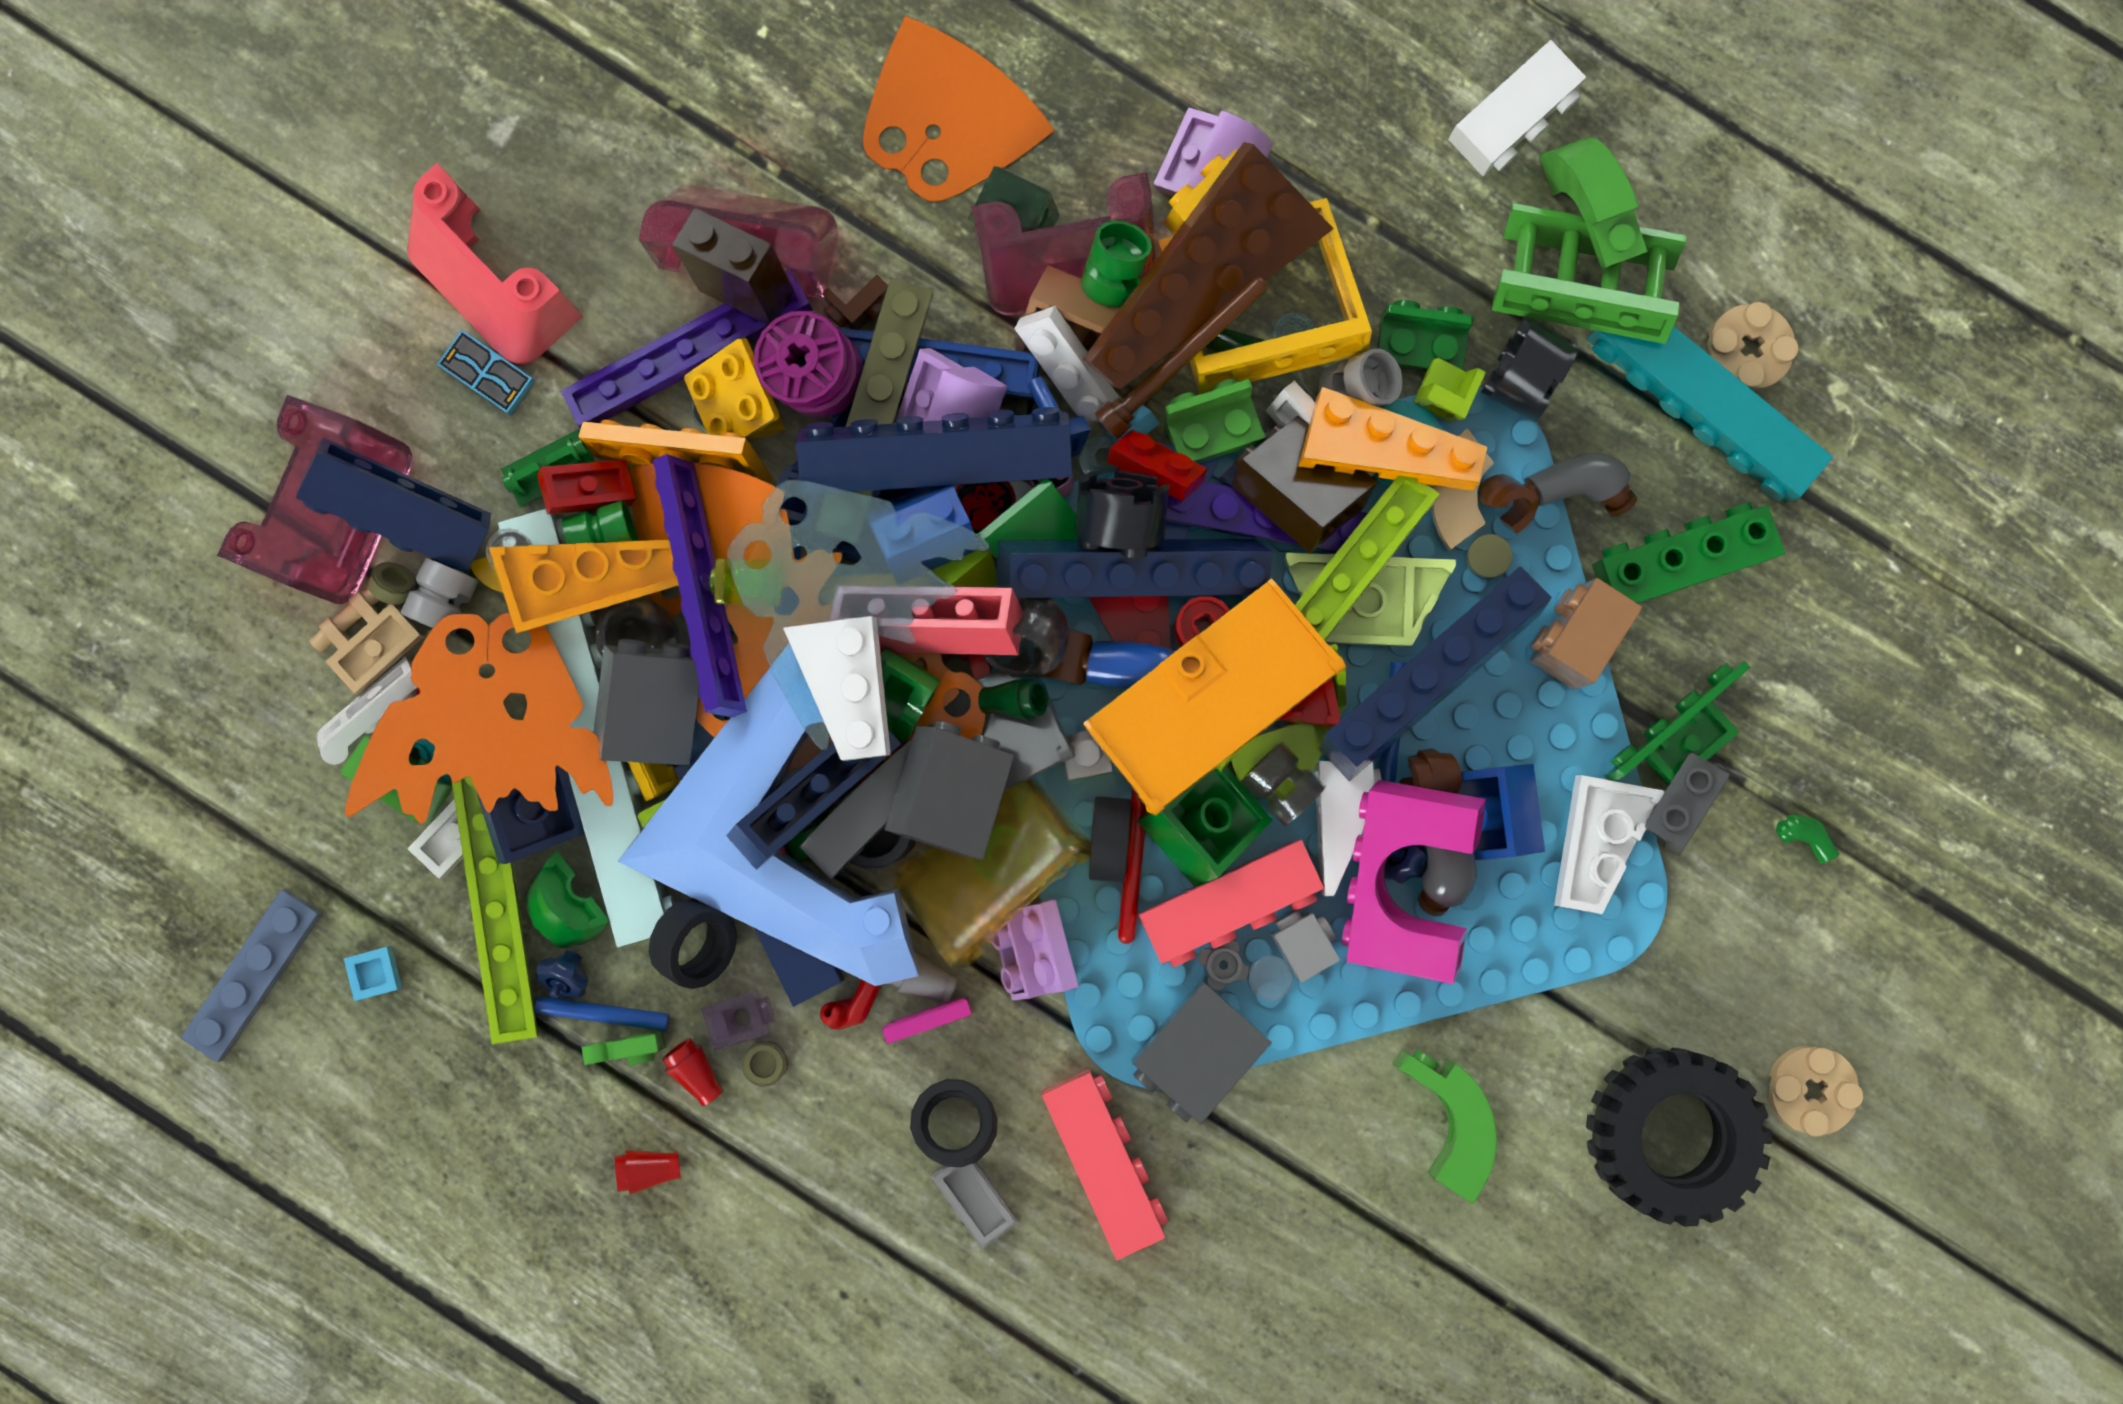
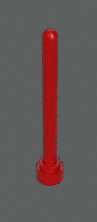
M1133 788L1131 792L1125 881L1122 884L1117 935L1119 941L1123 944H1130L1135 939L1145 830L1139 825L1137 820L1147 811L1146 806Z

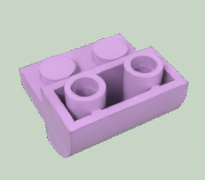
M1188 108L1153 185L1158 192L1174 196L1186 184H1189L1192 189L1204 179L1200 172L1217 155L1220 154L1225 160L1235 149L1238 150L1246 142L1254 144L1267 158L1273 144L1261 130L1233 114L1221 111L1219 116Z
M931 348L920 349L896 420L906 416H919L923 418V421L942 420V416L952 413H964L969 418L987 417V413L1000 409L1008 386L976 367H962Z
M1056 899L1041 901L989 915L992 924L989 929L990 939L995 949L999 950L1003 965L1001 969L1002 984L1005 990L1010 993L1012 1001L1030 999L1043 994L1065 992L1079 987Z

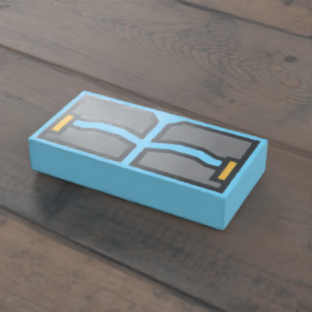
M462 329L436 364L510 416L536 382L532 377Z

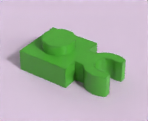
M663 1031L588 1044L581 1048L584 1065L627 1058L628 1065H636L654 1061V1053L661 1051L666 1046Z

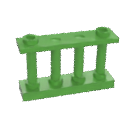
M1513 203L1503 239L1518 241L1514 271L1502 270L1493 298L1492 311L1666 344L1678 318L1680 302L1662 299L1665 269L1674 271L1685 246L1687 235L1639 227L1648 252L1625 260V262L1646 265L1648 267L1644 295L1618 291L1622 262L1603 268L1601 287L1575 282L1578 253L1596 256L1583 216ZM1535 245L1561 249L1557 279L1531 274Z

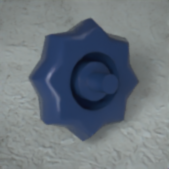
M1410 845L1392 852L1385 864L1384 878L1395 880L1401 884L1411 877L1421 878L1427 867V861H1425L1427 854L1424 850V845Z
M566 950L558 958L544 959L537 965L536 981L543 984L547 991H550L549 995L553 998H558L559 995L565 998L571 996L582 997L586 991L588 977L581 968L580 961L582 957L574 951Z

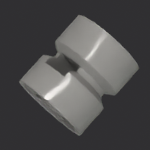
M1380 348L1370 349L1324 369L1319 381V392L1322 387L1371 405L1382 407L1398 399L1402 391L1403 382L1401 369L1396 359L1389 352Z
M425 557L415 579L419 584V589L409 592L400 614L434 628L442 618L448 615L463 614L460 606L463 603L470 602L479 580ZM457 629L450 632L449 635L454 636Z

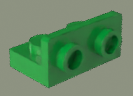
M1397 300L1394 304H1388L1381 314L1377 349L1380 348L1389 352L1402 369L1427 372L1431 361L1440 358L1463 370L1468 331L1473 326L1474 316L1464 315L1463 310L1457 307L1441 306L1436 311L1422 309L1420 304L1415 301Z

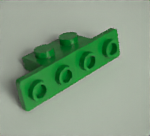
M1743 661L1733 667L1725 663L1706 678L1710 684L1709 687L1700 694L1696 690L1691 691L1674 706L1678 711L1674 717L1668 722L1662 717L1642 733L1647 740L1635 749L1630 744L1613 757L1610 762L1615 767L1605 777L1610 781H1616L1628 774L1641 761L1645 760L1669 787L1690 753H1694L1706 761L1739 733L1712 700L1751 667Z

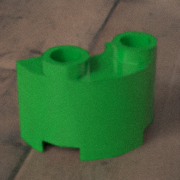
M886 647L881 654L888 729L898 741L906 744L941 681L935 678L934 674Z
M557 850L543 864L531 881L529 889L524 896V905L533 926L544 937L549 939L554 946L568 948L571 945H582L595 940L610 921L592 896L581 898L573 893L571 881L576 875Z

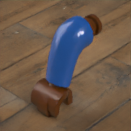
M1051 627L1046 641L1041 642L1039 645L1037 661L1040 662L1039 675L1044 678L1082 685L1086 681L1087 676L1088 683L1129 689L1175 651L1158 645L1129 641H1096L1093 644L1092 636L1089 634Z

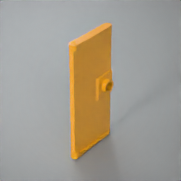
M1271 578L1254 593L1199 635L1192 638L1161 662L1155 669L1085 721L1083 726L1136 791L1146 806L1147 812L1156 816L1165 809L1164 807L1329 679L1342 672L1346 665L1343 658L1339 657L1331 646L1329 647Z

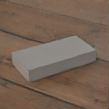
M978 1162L964 1167L942 1166L931 1174L933 1181L982 1249L1019 1223L1018 1218Z

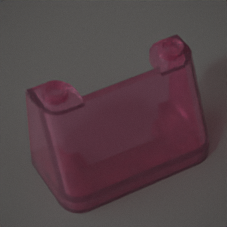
M1147 172L1124 176L1117 179L1111 185L1107 195L1108 216L1022 232L1017 212L1010 205L1003 202H991L971 206L975 239L990 306L1002 315L1026 313L1030 297L1047 265L1082 278L1097 228L1109 221H1125L1134 224L1144 230L1149 236L1152 249L1145 270L1142 273V280L1156 261L1152 193Z
M689 184L677 187L653 203L644 214L639 241L658 269L674 272L680 271V263L682 261L674 250L672 243L693 209L697 208L775 247L780 262L787 269H791L802 278L805 295L823 298L822 292L829 288L839 229L834 216L828 210L815 206Z
M287 395L276 423L280 438L295 446L261 526L248 521L236 523L226 534L217 556L334 604H344L349 602L348 599L359 590L382 536L374 532L363 533L350 527L346 520L331 513L319 514L310 510L303 504V501L295 498L300 482L322 437L406 475H409L413 463L410 447L404 442L359 420Z

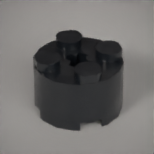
M1524 316L1513 337H1509L1497 358L1500 363L1496 370H1493L1487 378L1481 393L1536 422L1550 404V401L1546 399L1551 397L1559 382L1562 383L1578 353L1579 349L1577 347L1579 345Z
M1115 470L1114 478L1097 480L1096 472L1082 475L1079 479L1075 534L1078 536L1077 546L1085 550H1101L1104 547L1120 549V554L1125 557H1146L1148 548L1156 547L1164 542L1170 485L1164 484L1157 487L1158 477L1131 471Z

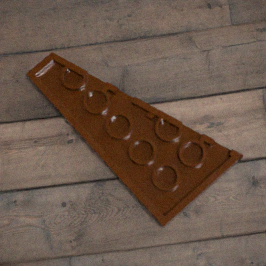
M1244 142L1083 360L1109 384L1122 389L1187 340L1252 278L1262 276L1267 280L1334 228L1254 144Z

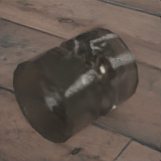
M1281 741L1240 782L1256 799L1266 798L1268 800L1267 810L1286 827L1323 792L1326 785L1310 769L1300 770L1298 768L1299 758ZM1289 778L1295 786L1284 796L1277 788Z

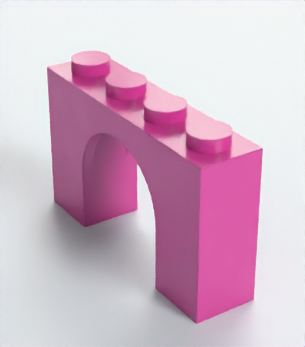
M1378 780L1369 792H1363L1359 806V818L1365 819L1363 835L1357 836L1353 851V861L1360 862L1358 878L1353 877L1351 879L1347 899L1349 904H1354L1352 920H1346L1342 935V945L1348 946L1346 962L1454 984L1462 967L1467 928L1417 918L1402 910L1393 901L1387 890L1384 878L1385 864L1392 852L1410 845H1425L1473 854L1480 843L1486 799Z

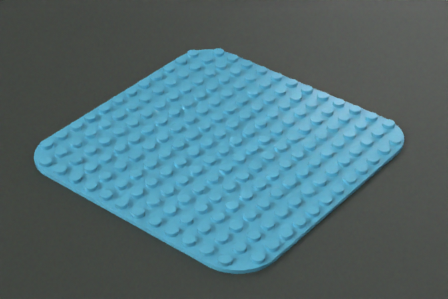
M1481 386L1465 419L1449 424L1438 417L1436 418L1446 432L1459 436L1468 428L1479 444L1487 446L1486 453L1494 463L1483 474L1477 491L1478 508L1486 524L1448 551L1437 533L1430 508L1392 556L1456 560V567L1444 584L1432 611L1426 617L1413 646L1392 647L1337 644L1339 656H1342L1346 665L1347 705L1340 719L1342 720L1389 679L1391 662L1408 663L1521 566L1552 597L1534 622L1400 737L1396 783H1399L1401 778L1412 777L1408 768V757L1417 755L1418 750L1431 748L1439 753L1452 754L1457 759L1461 772L1534 764L1545 852L1517 857L1475 860L1477 878L1473 890L1463 904L1449 907L1442 916L1429 915L1419 906L1418 895L1423 889L1422 877H1411L1403 884L1395 880L1385 879V884L1391 898L1408 914L1425 920L1467 928L1462 967L1454 984L1346 962L1348 946L1342 945V935L1346 920H1352L1354 904H1349L1347 901L1351 879L1353 877L1358 878L1360 863L1353 861V855L1335 895L1323 896L1318 891L1314 893L1317 898L1316 902L1299 909L1301 915L1310 912L1314 914L1316 919L1321 916L1326 919L1336 936V939L1330 943L1340 959L1337 963L1302 983L1296 980L1270 935L1279 929L1275 922L1293 912L1291 905L1275 911L1277 919L1263 927L1253 930L1249 923L1234 930L1237 936L1234 941L1240 946L1238 954L1241 957L1242 963L1248 966L1249 975L1244 981L1235 980L1225 984L1222 990L1213 991L1272 1042L1251 1067L1616 972L1636 960L1649 947L1661 927L1667 906V878L1656 836L1647 829L1641 840L1636 841L1625 863L1626 869L1603 914L1554 906L1575 775L1608 780L1605 775L1615 767L1610 762L1611 759L1629 746L1630 741L1608 663L1594 684L1571 689L1529 662L1535 652L1530 645L1544 625L1549 627L1555 621L1559 613L1554 611V607L1560 597L1568 588L1573 590L1578 583L1585 584L1586 580L1563 499L1544 506L1538 505L1534 519L1518 534L1506 527L1500 520V517L1510 510L1513 501L1506 508H1493L1479 501L1481 496L1480 486L1493 475L1506 474L1524 484L1526 477L1554 464L1547 440L1538 423L1481 393ZM1416 395L1397 400L1413 402ZM1246 449L1220 457L1209 483L1225 485L1220 480V477ZM1115 471L1098 475L1097 480L1114 478ZM1079 480L1074 481L1073 490L1064 497L1075 514L1077 511ZM1376 484L1365 508L1361 512L1369 513L1387 488ZM1190 526L1185 539L1254 538ZM1485 534L1501 536L1508 542L1512 550L1510 567L1505 573L1493 579H1482L1475 576L1469 570L1466 563V551L1469 545L1475 539ZM1255 539L1272 550L1270 579L1272 578L1295 605L1301 597L1284 562V557L1286 553L1309 552L1302 547ZM1314 550V551L1311 552L1310 554H1334V553H1329V552ZM1250 595L1168 596L1171 650L1176 652L1179 649L1173 637V624L1180 609L1189 600L1199 596H1212L1223 601L1231 610ZM1088 597L1036 598L1032 603H1029L1025 598H1017L1025 615L1019 654L988 655L991 673L1028 654L1031 656L1039 673L1040 662L1037 661L1039 645L1041 642L1046 641L1051 627L1089 634L1092 636L1093 644L1096 641L1113 640L1105 630L1100 617ZM1087 676L1086 681L1082 685L1041 677L1067 736L1087 731L1083 723L1127 690L1121 687L1088 683ZM1277 720L1259 735L1278 730L1290 722ZM1322 753L1318 762L1330 760ZM1380 756L1373 761V769H1379ZM1112 761L1111 773L1071 781L1067 779L1065 764L1062 762L1013 787L1012 790L1023 834L1031 848V865L1040 900L1056 899L1079 987L1064 992L1071 1022L1081 1046L1096 1065L1124 1083L1146 1088L1133 1076L1138 1068L1133 1065L1131 1059L1201 980L1207 984L1209 976L1205 967L1199 964L1198 955L1205 948L1213 950L1210 942L1195 948L1196 957L1176 967H1172L1170 961L1161 964L1138 914L1133 942L1123 944L1119 941L1117 935L1123 882L1089 879L1093 811L1096 796L1131 800L1132 786ZM1637 766L1624 777L1616 780V782L1642 786ZM1314 769L1305 785L1297 792L1288 796L1268 797L1244 786L1273 821L1223 874L1290 842L1302 840L1319 876ZM1146 831L1137 913L1194 887ZM1424 845V850H1425V852H1426V854H1427V859H1426L1425 861H1427V864H1428L1427 848H1426V846ZM1221 961L1219 966L1221 969H1226L1228 963Z

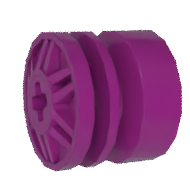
M791 311L775 318L762 331L755 347L754 367L763 387L773 397L783 402L792 410L810 418H828L844 411L854 401L864 367L858 347L827 318L811 311ZM806 353L805 360L807 364L800 367L802 365L800 357Z

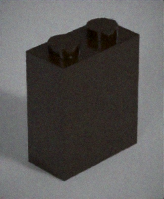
M697 208L693 209L672 243L674 250L700 292L768 325L780 316L794 292L770 243Z
M1296 416L1284 427L1281 424L1276 425L1267 434L1261 445L1257 448L1249 446L1239 456L1235 463L1238 470L1231 487L1307 552L1311 553L1365 508L1377 481L1362 470H1355L1353 474L1335 472L1334 466L1316 464L1314 468L1298 467L1309 424L1300 416Z

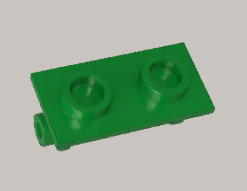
M579 430L501 468L504 475L501 477L502 482L508 492L513 493L520 508L543 497L537 477L541 467L595 462L589 449L578 438Z

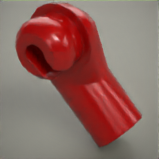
M861 979L852 998L827 1002L822 1006L820 1010L821 1021L834 1030L862 1024L866 1020L882 986H874Z

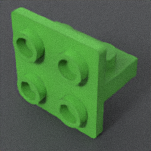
M1231 378L1214 385L1213 391L1196 396L1195 392H1188L1173 398L1170 402L1171 404L1165 407L1164 434L1166 439L1171 440L1174 451L1185 454L1192 461L1201 464L1246 449L1249 446L1262 444L1265 435L1251 399L1253 387L1250 379L1238 382L1236 378Z

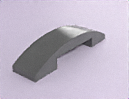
M912 739L861 783L799 846L830 880L864 850V846L886 826Z

